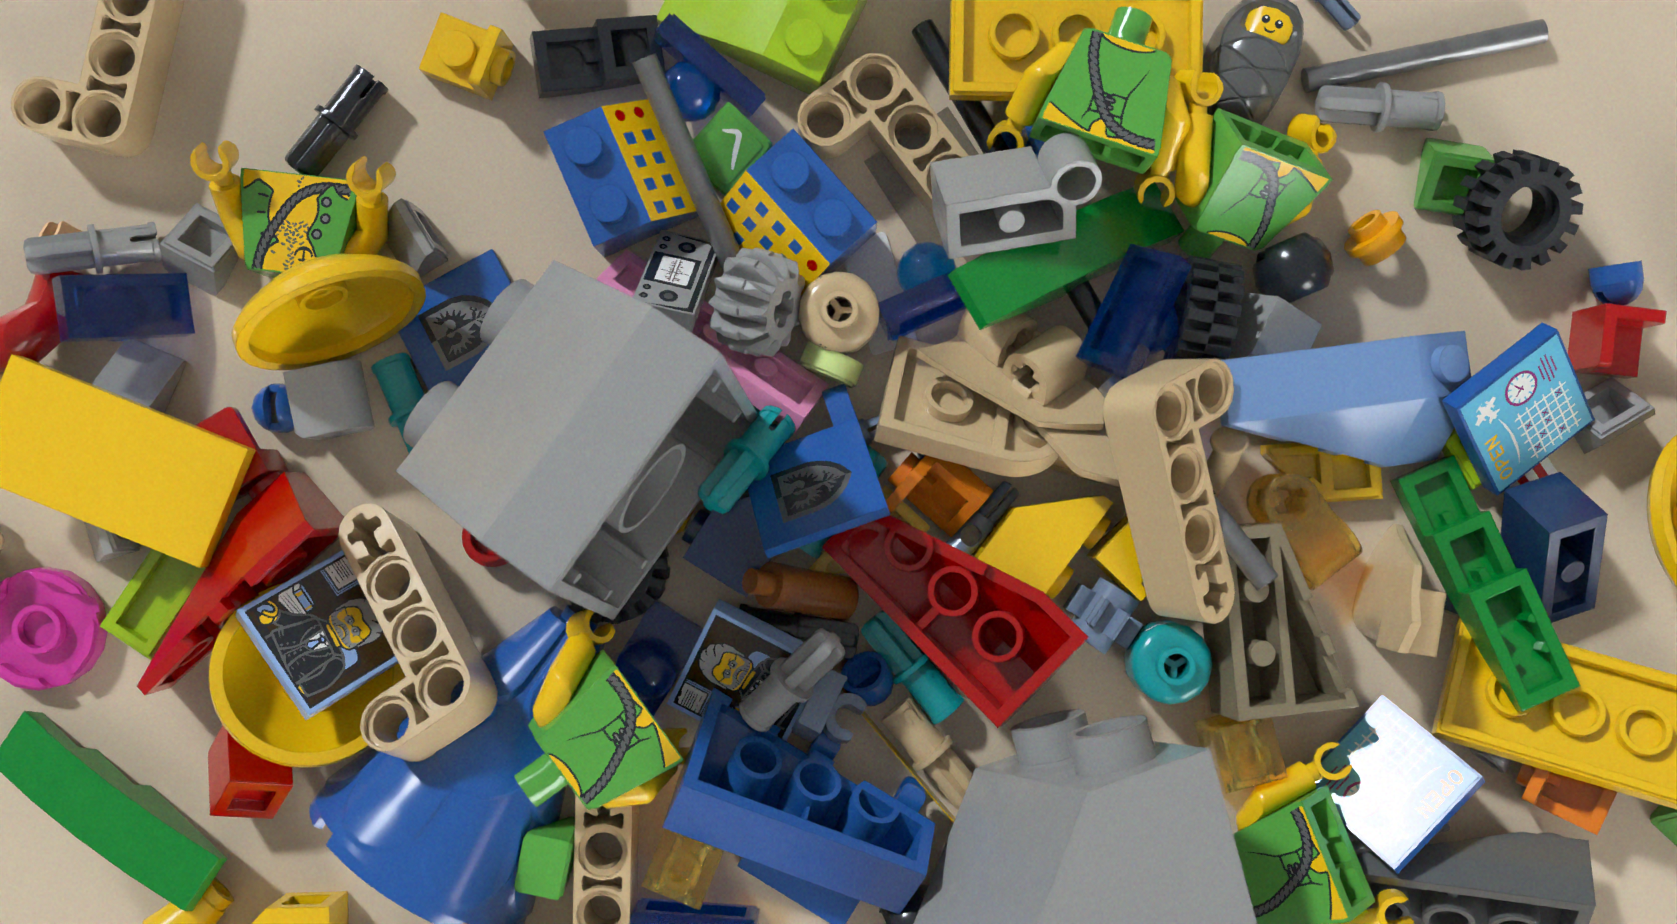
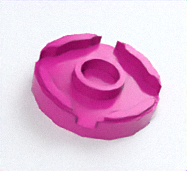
M52 567L24 570L0 582V677L14 687L40 691L73 683L93 668L104 651L108 631L100 627L106 617L104 603L89 582L71 571Z

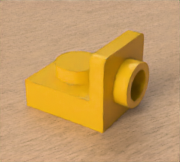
M440 12L419 70L426 76L492 101L497 87H504L512 75L516 60V54L512 51L514 44L501 28L490 25L488 29H484Z

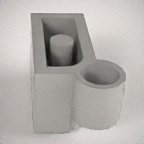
M1061 133L1053 136L1043 144L1038 156L1034 153L1032 147L1028 146L930 162L933 217L948 259L1076 238V206L1086 203L1093 198L1099 191L1102 183L1101 171L1087 143L1081 136L1074 133Z

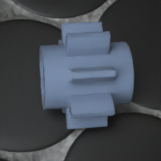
M1101 577L1092 590L1078 583L1063 605V608L1075 615L1072 621L1089 636L1085 642L1103 654L1107 653L1113 642L1128 649L1143 626L1142 623L1131 617L1139 602Z

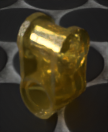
M1265 474L1257 478L1249 487L1246 504L1251 517L1256 523L1282 524L1311 591L1318 588L1363 552L1362 546L1354 532L1335 514L1317 490L1315 484L1307 477L1298 474ZM1279 490H1286L1289 493V496L1283 501L1287 509L1286 512H1277L1276 507L1282 501L1278 493Z

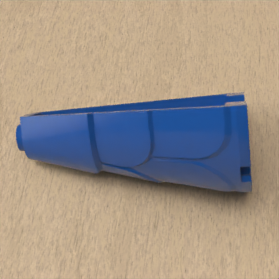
M567 605L564 610L557 606L549 608L481 656L495 682L498 692L497 703L491 715L482 723L440 749L431 757L420 762H408L370 747L327 779L325 786L319 790L310 804L309 813L313 826L322 829L325 824L333 834L326 843V846L345 866L369 886L397 905L433 924H462L463 922L467 924H525L526 917L533 911L536 896L519 893L514 887L523 838L530 830L559 820L566 786L536 807L519 786L514 775L545 753L535 740L528 725L534 717L532 708L548 670L568 639L566 624L569 618L575 614L569 608L571 605ZM590 621L589 626L593 633L598 623ZM605 643L594 646L596 650L595 655L604 650ZM463 680L454 686L451 692V704L460 697L464 686ZM408 716L401 722L398 728V739L405 734L408 728Z

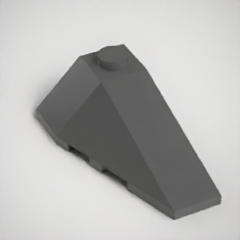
M1516 832L1427 844L1398 874L1373 852L1356 854L1374 899L1380 891L1385 889L1402 891L1409 899L1403 903L1391 904L1386 909L1385 918L1389 920L1410 916L1414 920V924H1589L1596 907L1589 840L1567 838L1559 834L1547 832L1538 834Z

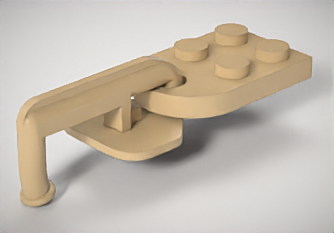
M899 335L893 352L874 441L1002 476L1024 477L1050 468L1055 471L1120 488L1105 423L1102 430H1064L1037 427L917 357L918 348L932 346L933 344ZM1093 378L1086 379L1097 389L1105 382ZM1221 427L1211 434L1210 444L1213 450L1206 462L1212 488L1216 493L1214 495L1217 498L1236 469L1241 454L1248 447L1249 440L1244 431Z

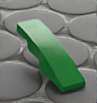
M1154 182L1146 188L1142 204L1139 203L1134 187L1076 210V238L985 253L954 269L948 274V277L979 330H982L1062 298L1077 285L1117 270L1132 257L1168 244L1185 230L1171 207H1162L1160 202L1161 191Z
M1445 456L1390 480L1417 539L1447 596L1516 710L1525 711L1579 687L1580 684L1527 569L1515 567L1490 511H1479L1455 456Z
M24 711L1 744L0 772L25 796L77 839L124 873L183 911H193L228 859L151 785L133 784L100 751L91 748H79L44 713Z

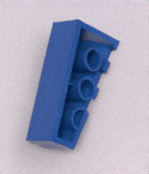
M713 688L678 777L662 828L890 912L900 914L927 876L936 823L866 780L858 785L838 773L833 767L835 761L815 749L809 756L778 737L781 728L776 725H772L767 732H759L745 722L738 711L730 707L733 699Z

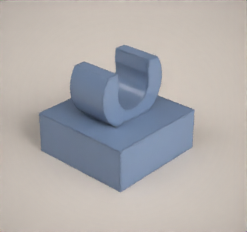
M831 669L816 683L813 696L807 700L802 713L798 716L792 727L791 733L812 742L821 734L823 729V732L831 741L838 744H847L852 739L853 733L838 725L835 717L838 709L845 708L861 715L865 711L867 704L856 694H840L847 677Z

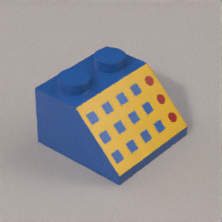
M648 99L600 106L543 131L593 247L604 258L660 234L661 230H669L699 216Z
M794 129L790 130L752 164L720 202L740 250L741 248H761L783 254L787 259L797 262L799 275L805 278V286L801 292V297L809 284L821 275L834 272L876 234L877 221Z

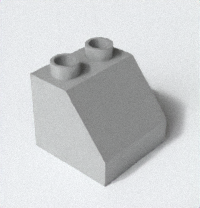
M553 260L535 285L525 279H519L507 286L493 301L480 329L481 340L489 345V347L461 385L458 386L452 381H443L430 389L416 404L408 417L403 432L404 441L413 449L396 472L480 542L546 590L614 620L701 499L697 494L698 487L724 457V446L731 439L740 438L758 417V414L721 352L653 306Z
M1082 709L1053 712L1014 725L1010 730L1017 754L975 768L914 921V924H1257L1210 748L1153 741L1147 717L1143 715L1117 717L1088 725L1085 710Z

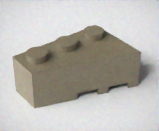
M1238 524L1279 576L1257 591L1227 553L1234 581L1235 595L1233 606L1223 621L1216 624L1202 622L1204 641L1210 649L1213 665L1208 682L1211 712L1237 721L1360 707L1353 689L1346 687L1332 655L1336 652L1328 633H1323L1310 604L1309 598L1313 596L1282 524Z

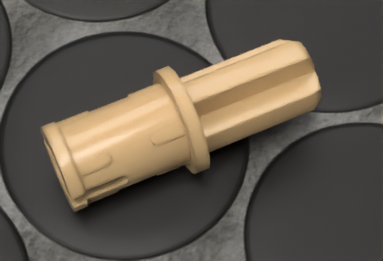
M909 695L890 709L881 718L880 722L896 737L914 760L912 768L916 772L923 769L950 803L959 810L973 774L950 748L953 739L949 735L943 737Z

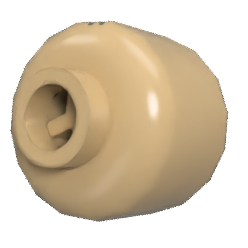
M835 271L821 275L808 285L801 297L799 318L803 333L810 342L827 351H836L844 355L857 352L870 342L878 327L880 307L876 293L867 281L853 273ZM837 301H846L850 307H841ZM829 304H831V306L835 310L832 319L828 316L827 308ZM851 314L847 320L838 322L841 315Z

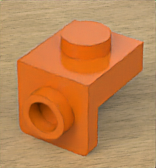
M911 452L888 478V481L896 489L887 498L886 503L890 513H892L906 497L952 537L984 504L994 490L964 465L927 455L920 460Z
M1526 764L1522 765L1515 783L1526 787L1521 798L1522 800L1595 835H1598L1618 793L1617 791Z

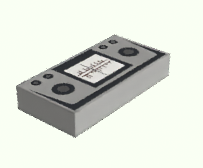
M661 230L633 297L653 306L692 332L718 262L710 240Z

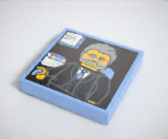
M343 550L236 611L235 617L305 720L310 719L399 663Z
M719 599L667 704L700 721L713 688H716L733 699L730 707L740 713L739 703L771 674L770 668L772 663L780 657L788 658L803 641ZM796 702L775 721L774 725L781 728L778 737L787 741L792 727L798 716L802 713L806 702Z

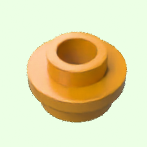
M1373 210L1364 214L1349 227L1348 233L1350 237L1344 244V250L1349 257L1359 258L1364 266L1375 265L1387 259L1400 249L1406 241L1407 236L1401 229L1404 223L1403 219L1396 211L1382 214L1380 210Z

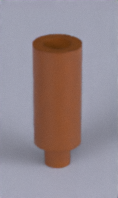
M767 562L760 569H748L742 579L744 592L755 595L758 604L766 608L844 621L853 615L858 605L859 591L857 584L852 578L777 562Z

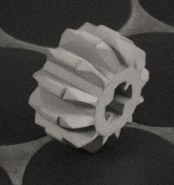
M741 248L736 257H727L725 260L722 277L714 279L717 287L715 296L708 302V304L714 307V312L710 318V328L717 331L718 343L727 345L731 350L755 356L766 355L773 357L780 349V346H787L789 344L793 327L800 325L798 315L805 278L799 275L797 262L787 259L783 254L761 248Z

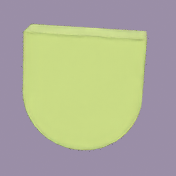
M810 341L807 342L799 361L801 367L839 384H845L846 387L851 389L853 386L856 387L864 369V364L840 352L827 351Z

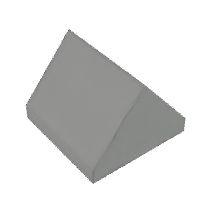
M1610 377L1584 392L1595 420L1574 437L1583 453L1586 454L1655 415V408L1616 379Z

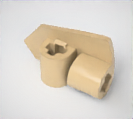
M966 308L959 324L957 336L940 344L918 348L917 350L918 358L1037 427L1064 430H1102L1105 397L1095 386L1084 379L1088 367L1086 347L1080 337L1064 325H1054L1041 333L1037 330L1038 323L1036 320L1024 312L979 330Z
M1393 524L1388 528L1367 561L1358 583L1352 607L1353 621L1362 634L1377 640V647L1398 653L1436 657L1447 593L1421 589L1423 565L1407 537L1404 526L1399 524Z

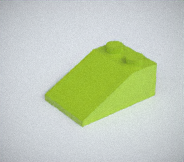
M665 0L657 15V21L662 26L810 95L830 80L868 0Z

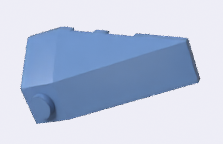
M1465 331L1417 335L1221 360L1230 368L1234 383L1232 402L1228 410L1220 416L1221 426L1282 442H1298L1317 447L1318 451L1327 454H1343L1362 459L1365 464L1377 467H1390L1436 460L1454 429V425L1442 400L1471 378Z

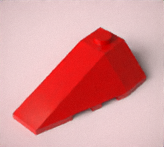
M275 471L265 476L251 488L248 495L252 501L236 514L215 550L209 566L204 569L137 684V687L144 695L169 689L212 652L222 627L239 607L259 596V592L285 583L299 575L339 539V526L344 516L305 472H283L280 474L279 471Z
M891 515L835 534L822 546L842 569L997 728L1006 724L1089 638L1043 591Z

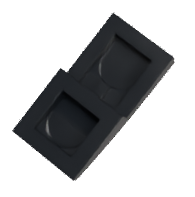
M657 15L596 19L593 27L532 31L529 38L539 98L583 94L641 84L632 63L656 53L666 76Z

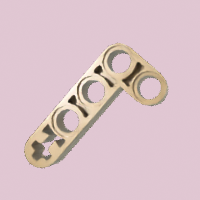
M98 0L79 84L45 76H33L23 80L15 88L11 97V111L15 120L22 127L62 145L121 158H132L142 154L149 147L154 136L185 0H149L146 8L137 15H133L134 6L138 0ZM135 54V62L132 69L127 74L120 76V66L127 56ZM60 100L58 115L48 122L47 114L50 106ZM120 113L121 123L118 130L112 135L107 136L106 126L109 119L115 114Z
M868 53L857 58L811 93L801 103L797 114L799 135L821 160L834 159L842 155L869 135L933 219L930 162L969 156L900 66L892 58L881 53ZM878 78L888 84L891 92L881 100H869L860 94L857 86L865 79ZM820 114H829L835 116L840 121L842 129L837 135L830 138H821L810 131L809 123ZM913 125L925 132L928 142L919 149L910 150L898 143L895 133L904 126ZM983 254L965 256L964 258L969 262Z
M1216 358L1163 359L1156 361L1114 384L1109 389L1103 406L1104 423L1150 607L1157 615L1212 624L1221 622L1226 618L1233 606L1235 595L1234 581L1199 428L1222 416L1228 410L1233 398L1234 383L1230 368L1224 361Z
M373 503L361 504L351 509L344 516L338 533L340 546L402 668L405 678L378 695L367 705L361 718L360 729L362 737L369 747L408 762H420L431 757L491 715L497 703L498 692L485 662L416 531L409 524ZM381 549H383V550H385V551L388 552V553L384 555L383 553H381V552H379V551H380ZM410 580L406 592L399 597L402 586ZM434 629H437L433 643L424 650L428 635ZM463 680V691L460 697L451 704V692L454 686ZM408 716V728L405 734L398 739V728L401 722Z
M576 795L573 924H637L640 805L610 808V812L599 814L603 806L588 810ZM600 832L613 834L621 843L622 854L615 858L601 856L593 847V835ZM600 895L611 897L619 905L621 915L616 919L610 920L599 917L592 909L591 899Z

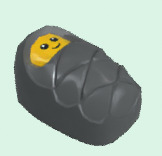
M1242 0L1224 16L1214 30L1203 56L1202 73H1215L1223 82L1221 98L1215 104L1207 106V114L1213 116L1216 110L1220 108L1257 124H1263L1288 83L1302 47L1304 20L1295 4L1289 0Z

